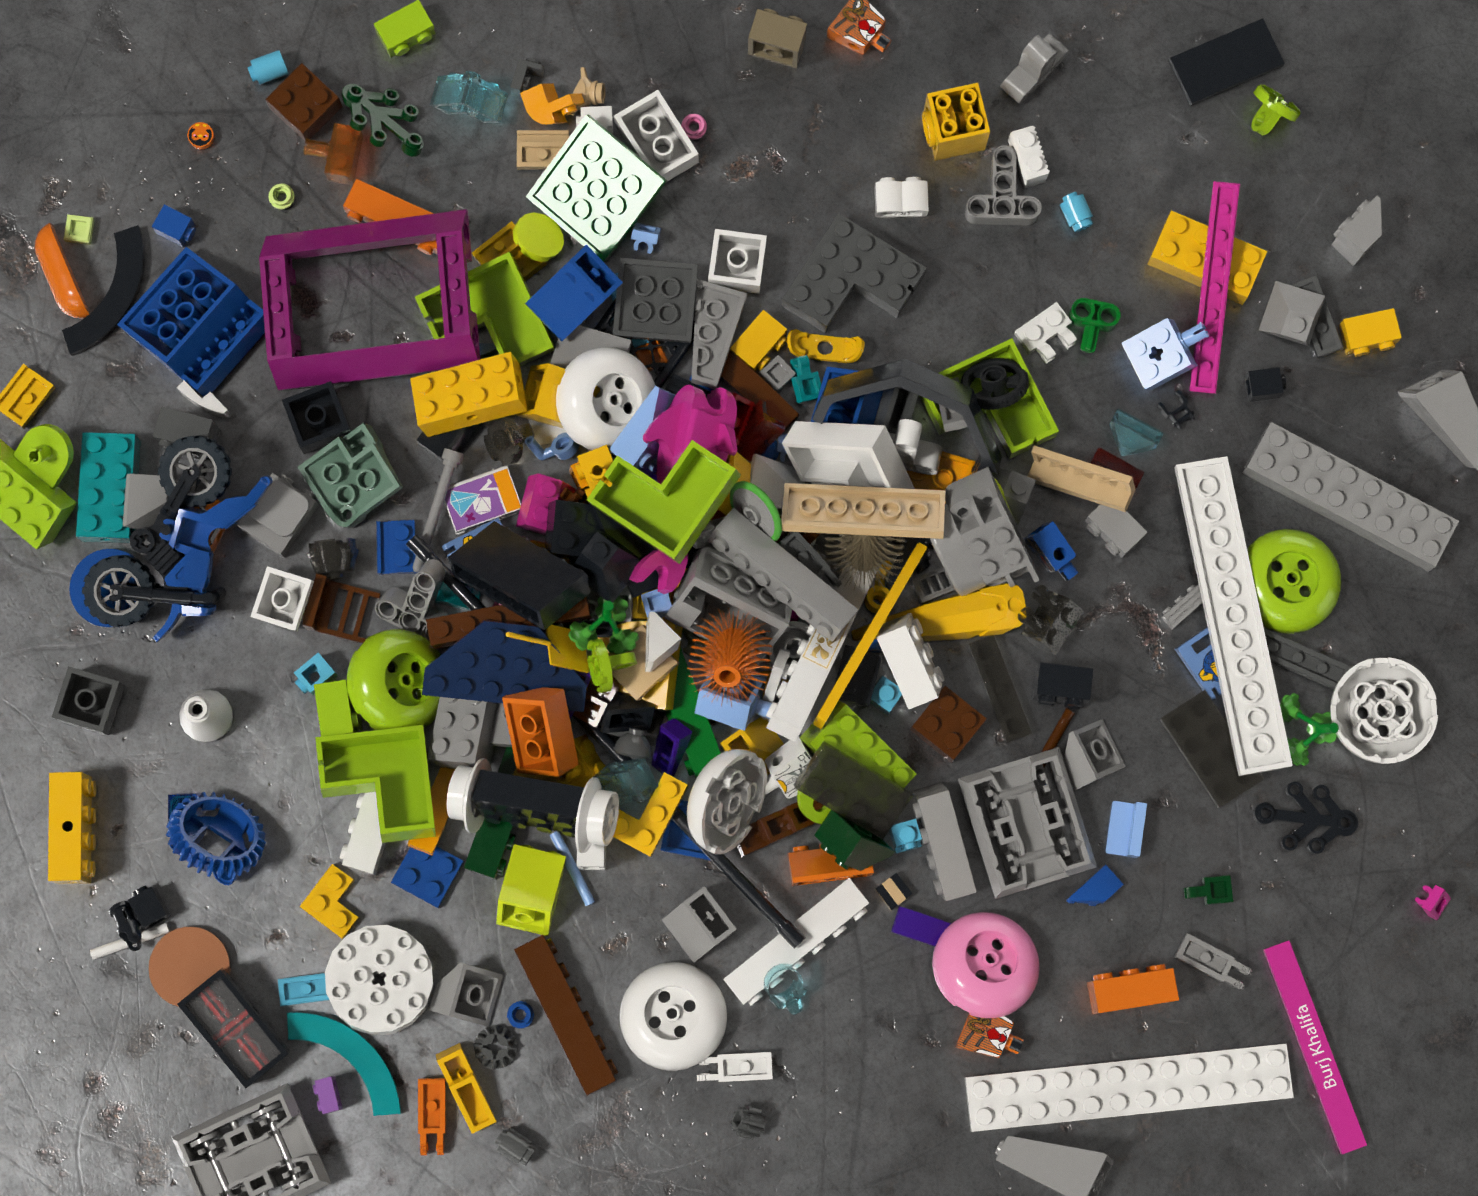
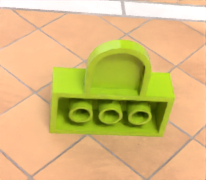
M42 424L30 429L15 451L0 439V520L36 550L54 541L77 505L74 499L58 487L72 464L74 457L73 445L69 436L61 428L52 424Z

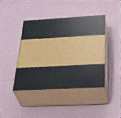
M897 873L875 889L890 910H893L913 894Z

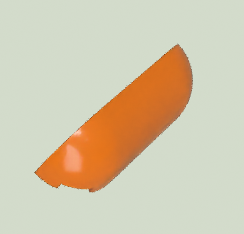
M48 223L36 236L35 253L58 307L63 313L71 317L84 319L90 312L52 223Z

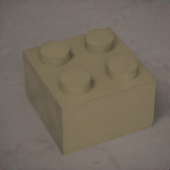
M757 9L748 37V54L797 68L806 41L807 23H804L801 18L796 16H789L788 18L780 16L778 12L772 9Z

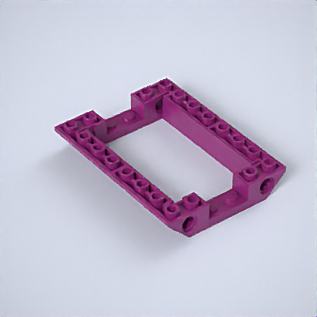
M467 209L265 237L259 262L267 361L279 391L314 387L329 381L333 384L434 372L480 360L477 314L471 311L467 263L472 262ZM429 241L437 242L445 338L306 356L299 355V352H302L301 336L295 334L293 330L290 286L296 285L295 269L292 268V258L301 259Z

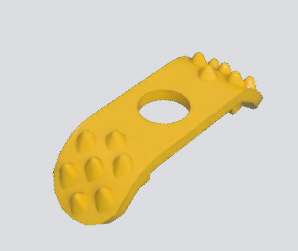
M798 329L790 330L787 336V345L793 355L797 357L807 355L812 360L852 363L859 360L865 347L864 340L858 336L851 338L809 334ZM822 342H828L832 345L833 350L831 353L824 355L818 351V345Z

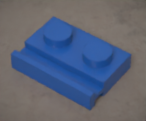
M415 520L376 521L378 575L416 574L417 572L413 570L416 555L406 546L407 542L416 535Z

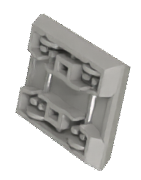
M288 1083L172 1137L196 1196H258L260 1194L262 1196H269V1190L283 1183H286L282 1185L284 1192L277 1196H305L331 1184V1180ZM283 1106V1109L278 1110V1111H276V1112H274V1113H271L272 1111H274V1110H276V1109H278V1108H280V1107ZM250 1114L252 1119L259 1118L263 1115L266 1116L253 1123L245 1124L241 1127L237 1122V1120ZM231 1123L233 1131L210 1142V1140L221 1135L220 1128ZM204 1144V1146L194 1150V1147Z

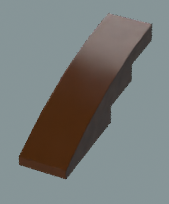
M731 350L729 351L721 375L723 382L736 394L754 402L753 410L778 432L783 434L800 416L799 413Z
M832 787L823 790L813 802L815 810L822 808L832 797ZM796 802L749 824L752 829L736 847L742 858L817 823L806 818Z

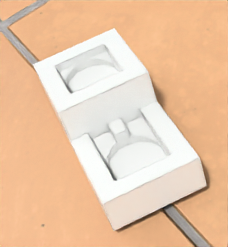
M185 381L177 386L182 395L202 410L226 419L232 416L211 392L201 398Z

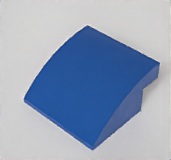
M187 247L183 249L117 324L139 345L182 381H185L202 397L209 392L212 393L265 333L263 309L251 301L234 282Z

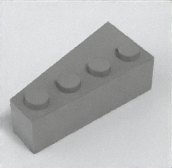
M941 782L911 791L914 803H912L916 819L919 818L922 827L919 829L923 845L927 844L929 854H926L930 870L934 869L937 879L933 880L937 895L942 894L944 900L949 901L977 893L949 790Z

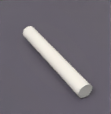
M166 922L141 931V943L169 933L168 923ZM119 939L91 949L90 954L92 959L95 960L128 948V945L123 939Z

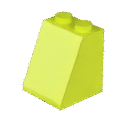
M514 844L498 898L496 924L548 936L565 869L566 856L560 855L555 851L537 850L530 845L520 846Z

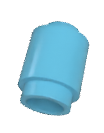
M1073 192L1062 198L1064 202L1060 204L1061 210L1069 227L1073 228L1074 232H1079L1094 224L1091 219L1093 218L1092 212L1083 194L1078 195L1077 192Z

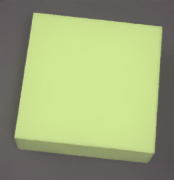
M67 214L63 240L65 242L91 245L94 218Z

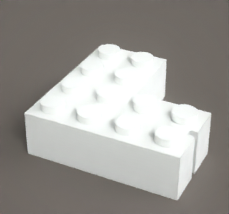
M795 421L782 442L800 481L845 484L846 486L915 489L885 425L824 422L821 424L818 422Z

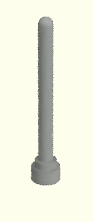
M444 448L441 457L444 459L442 463L444 469L422 535V539L429 547L454 469H457L458 465L462 464L464 454ZM417 556L413 563V570L415 572H418L424 564Z

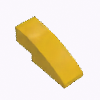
M458 1043L435 1054L437 1063L471 1133L473 1134L496 1123L494 1114L461 1044Z

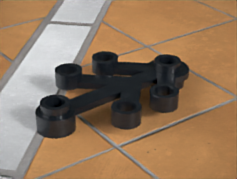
M1299 782L1289 783L1286 787V794L1290 798H1294L1304 812L1275 809L1270 803H1261L1253 810L1255 821L1262 825L1269 824L1273 820L1303 823L1295 832L1281 839V847L1286 851L1296 849L1298 842L1318 826H1328L1330 828L1319 838H1313L1308 842L1307 849L1312 854L1323 852L1325 845L1338 835H1352L1358 827L1356 815L1350 810H1341L1329 796V788L1325 785L1316 786L1312 791V796L1316 801L1322 802L1331 816L1319 813L1303 793V786ZM1292 785L1298 787L1299 793L1297 795L1290 792ZM1318 788L1325 791L1324 798L1317 796ZM1263 808H1266L1270 811V816L1268 818H1264L1261 815V810ZM1342 818L1349 820L1347 828L1341 825ZM1287 838H1291L1294 841L1292 848L1285 845ZM1313 841L1320 843L1319 851L1312 849Z

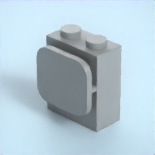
M272 473L270 475L273 480L272 484L258 501V505L241 518L237 526L241 531L285 558L318 509L319 504L314 500L316 496L309 490L303 488L300 491L293 487L295 482L287 476L281 474L278 477Z

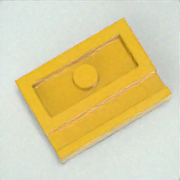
M23 363L0 393V412L24 429L56 387Z

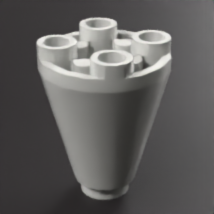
M205 689L192 693L182 703L179 713L180 724L185 733L196 741H216L223 737L232 727V706L226 697L214 690ZM199 706L202 707V708H203L202 713L199 714V715H196V714L198 713Z

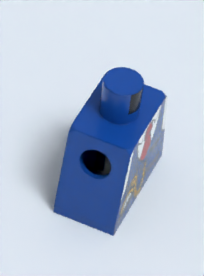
M1053 521L1042 524L1024 538L1028 547L1049 573L1058 570L1065 581L1070 580L1079 573L1071 563V560L1076 557V553ZM1055 550L1058 552L1057 560L1054 557Z

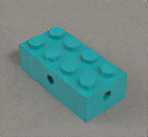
M82 432L76 537L82 542L130 543V536L136 529L123 526L126 475L139 474L141 440L136 434Z

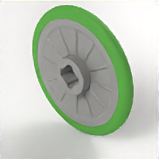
M746 481L737 482L730 491L732 509L735 508L771 539L777 541L781 536L782 522L772 500L758 486Z

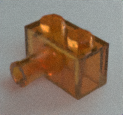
M334 123L329 143L306 138L305 144L307 145L304 146L303 153L306 156L326 158L324 173L328 181L353 185L363 141L362 131L354 130L350 125Z

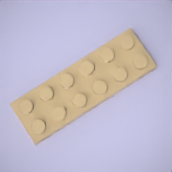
M784 483L781 518L782 531L943 539L946 490Z

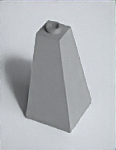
M1443 369L1398 391L1403 401L1466 467L1478 470V408L1462 371Z
M1007 1136L1006 1140L1002 1139L995 1152L998 1155L996 1161L1063 1196H1098L1114 1163L1112 1158L1102 1152Z

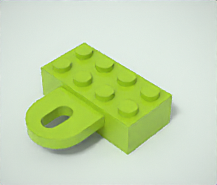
M841 701L837 702L822 729L812 723L799 738L821 759L801 782L797 793V803L802 814L818 824L823 823L831 809L845 814L859 798L872 809L882 813L916 775L847 704ZM832 786V797L822 808L815 810L813 807L815 798L824 788Z

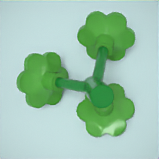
M620 595L614 603L606 601L601 596L598 598L599 606L595 612L599 618L592 625L585 622H573L570 625L569 638L582 651L587 649V644L590 640L598 639L595 633L596 628L604 621L609 622L613 629V635L610 637V643L607 645L608 652H614L617 655L631 651L636 647V641L639 639L637 632H631L630 629L622 630L616 624V621L622 622L625 620V611L629 606L627 600L621 598Z
M1296 693L1287 694L1282 698L1280 704L1283 722H1290L1293 718H1300L1309 723L1307 732L1311 736L1306 740L1299 741L1296 738H1287L1292 763L1296 766L1300 764L1305 766L1309 763L1307 757L1309 755L1307 750L1309 744L1313 741L1318 744H1322L1325 741L1328 743L1334 742L1339 726L1337 723H1332L1330 712H1325L1323 715L1315 713L1311 718L1304 715L1302 710L1299 709V695Z

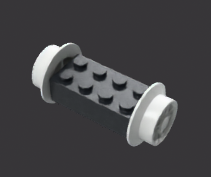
M481 758L474 767L460 765L455 769L447 793V813L451 819L464 821L466 831L472 834L479 830L484 819L494 824H500L501 821L509 822L517 828L532 826L545 833H552V830L560 831L568 837L575 838L577 850L580 853H586L592 844L608 846L612 841L619 815V797L616 792L602 790L601 783L596 777L590 778L584 788L492 772L488 759Z

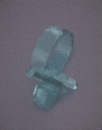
M779 964L771 968L764 978L765 992L770 996L769 1000L777 1009L786 1007L793 1015L802 1011L803 1005L800 998L806 995L808 990L803 986L802 976L794 967L788 964ZM793 970L797 973L798 981L793 980L791 986L786 991L770 995L769 982L777 972Z

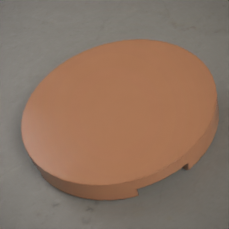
M182 927L167 933L155 945L149 960V977L158 995L168 1003L178 1006L177 1004L222 967L230 976V959L224 943L215 934L198 927Z

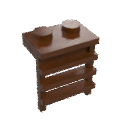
M316 574L309 601L301 619L304 628L363 644L366 638L359 636L370 597L380 599L381 593L331 581L327 576ZM342 589L348 591L338 630L335 631L329 629L339 590ZM358 593L364 596L354 632L351 635L344 633L354 595Z

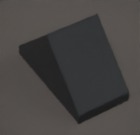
M617 692L605 708L600 731L602 733L629 731V728L648 730L651 728L655 705L644 700L636 701L632 696Z

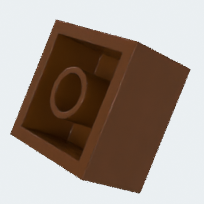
M302 63L265 99L269 108L306 143L343 107L339 97Z
M944 686L940 691L939 697L930 703L913 724L910 731L952 763L987 718L947 686Z

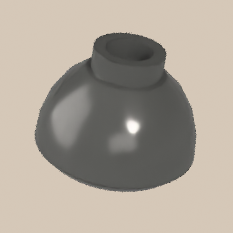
M629 728V732L617 740L614 747L615 752L638 759L650 758L651 746L644 736L645 731Z

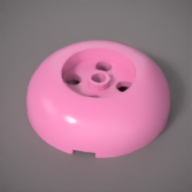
M977 912L957 919L941 934L933 952V974L940 991L952 1005H957L969 1012V1015L975 1017L998 1018L1015 1012L1031 997L1038 982L1040 963L1034 942L1018 923L1000 914ZM992 942H998L1002 949L997 950L993 948ZM973 948H976L978 954L976 956H970L967 952V949L972 950ZM1006 965V970H1008L1011 974H1003L1001 971V966ZM976 973L986 977V980L983 981L980 978H978L976 976Z

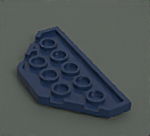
M485 619L438 658L425 666L422 695L503 703L502 697L542 687L564 689L569 711L584 712L587 683L574 669L570 670L550 665L548 647L545 645L506 636V632H512L550 641L546 633L540 627L533 624Z

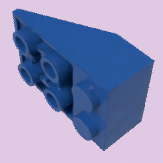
M586 244L525 304L563 341L623 282Z

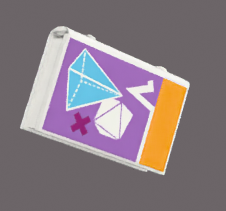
M507 465L496 469L492 468L488 472L457 483L453 482L449 485L444 501L457 535L474 530L496 518L502 520L519 514L521 502Z

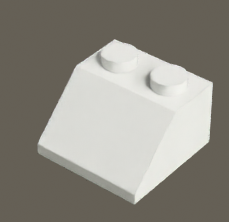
M267 566L250 617L289 630L298 631L314 581Z

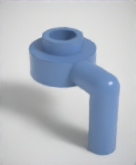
M566 432L558 435L552 441L551 446L545 449L540 446L533 436L525 439V444L541 461L553 456L560 460L569 459L576 454L579 448V444L573 441Z

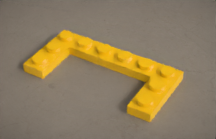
M517 769L513 773L515 776L559 783L557 779L560 778L517 773ZM664 772L640 819L619 809L617 826L613 837L652 857L689 785ZM569 782L562 783V784H567V785H573V784H571V783H569Z

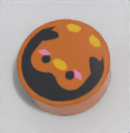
M204 122L193 124L187 133L190 144L199 150L209 148L215 139L212 128Z

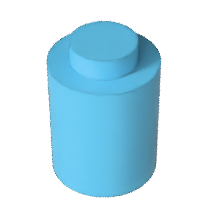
M280 50L250 60L252 66L247 67L252 81L258 80L260 85L289 74Z

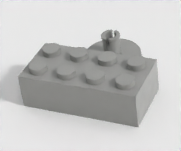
M440 697L427 760L441 768L456 769L460 765L474 767L481 758L488 759L491 763L494 746L512 747L503 703Z

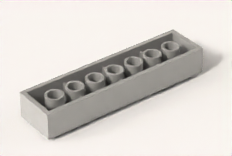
M1272 422L1265 428L1242 474L1428 572L1436 567L1459 523L1457 519Z

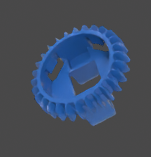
M202 792L200 797L193 794L190 799L184 798L182 803H178L173 812H171L166 828H168L166 836L170 837L168 845L173 850V854L181 855L179 861L186 860L188 868L194 866L197 868V873L204 871L208 877L213 872L216 880L223 885H231L242 875L243 871L249 872L252 866H256L263 854L266 833L262 831L263 824L258 823L259 816H251L252 809L246 810L243 808L244 802L239 805L235 803V797L228 800L225 799V794L221 797H216L215 792L211 793L210 797L205 792ZM198 808H201L202 811H215V808L219 809L216 816L201 817L195 815ZM207 829H210L230 843L229 847L219 857L212 855L197 845L204 837ZM245 832L248 835L249 842H252L249 849L245 847L242 837Z

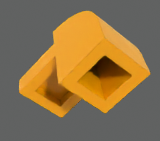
M542 83L520 93L529 116L536 122L546 125L567 123L565 116L575 113L577 111L576 107L585 103L582 93L568 94L558 98L554 83Z

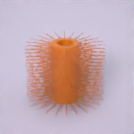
M736 620L735 628H733V625L731 628H728L727 622L725 623L727 629L723 628L722 624L720 625L723 631H720L719 627L717 629L715 626L714 628L719 634L709 629L708 631L714 636L694 632L695 634L705 636L709 640L693 639L692 641H699L707 646L698 648V646L694 645L691 648H698L706 653H690V655L701 657L704 660L688 661L705 667H687V669L709 671H706L704 674L688 677L711 676L699 682L704 683L707 680L714 679L708 685L710 686L716 682V685L712 688L713 690L717 685L721 690L724 687L723 697L725 687H727V700L730 687L731 692L733 688L735 694L734 686L736 690L737 688L739 690V684L753 694L742 682L750 684L752 687L755 685L747 679L768 683L760 681L751 675L769 676V674H761L754 669L770 668L766 665L760 666L755 663L756 661H771L767 658L761 659L756 656L757 654L765 653L772 655L768 651L762 652L755 648L765 646L773 648V646L769 644L751 645L756 641L772 639L770 637H765V639L749 638L769 632L768 630L746 636L752 630L750 629L744 633L748 627L747 625L743 630L739 626L737 629Z

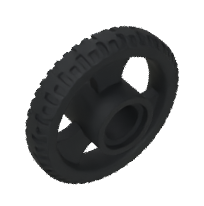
M991 358L968 368L962 376L961 384L970 387L975 378H980L982 391L975 393L981 409L998 410L1017 403L1018 400H1021L1028 390L1029 379L1027 372H1025L1026 370L1022 369L1016 361L1005 358ZM1006 371L1015 375L1007 377Z

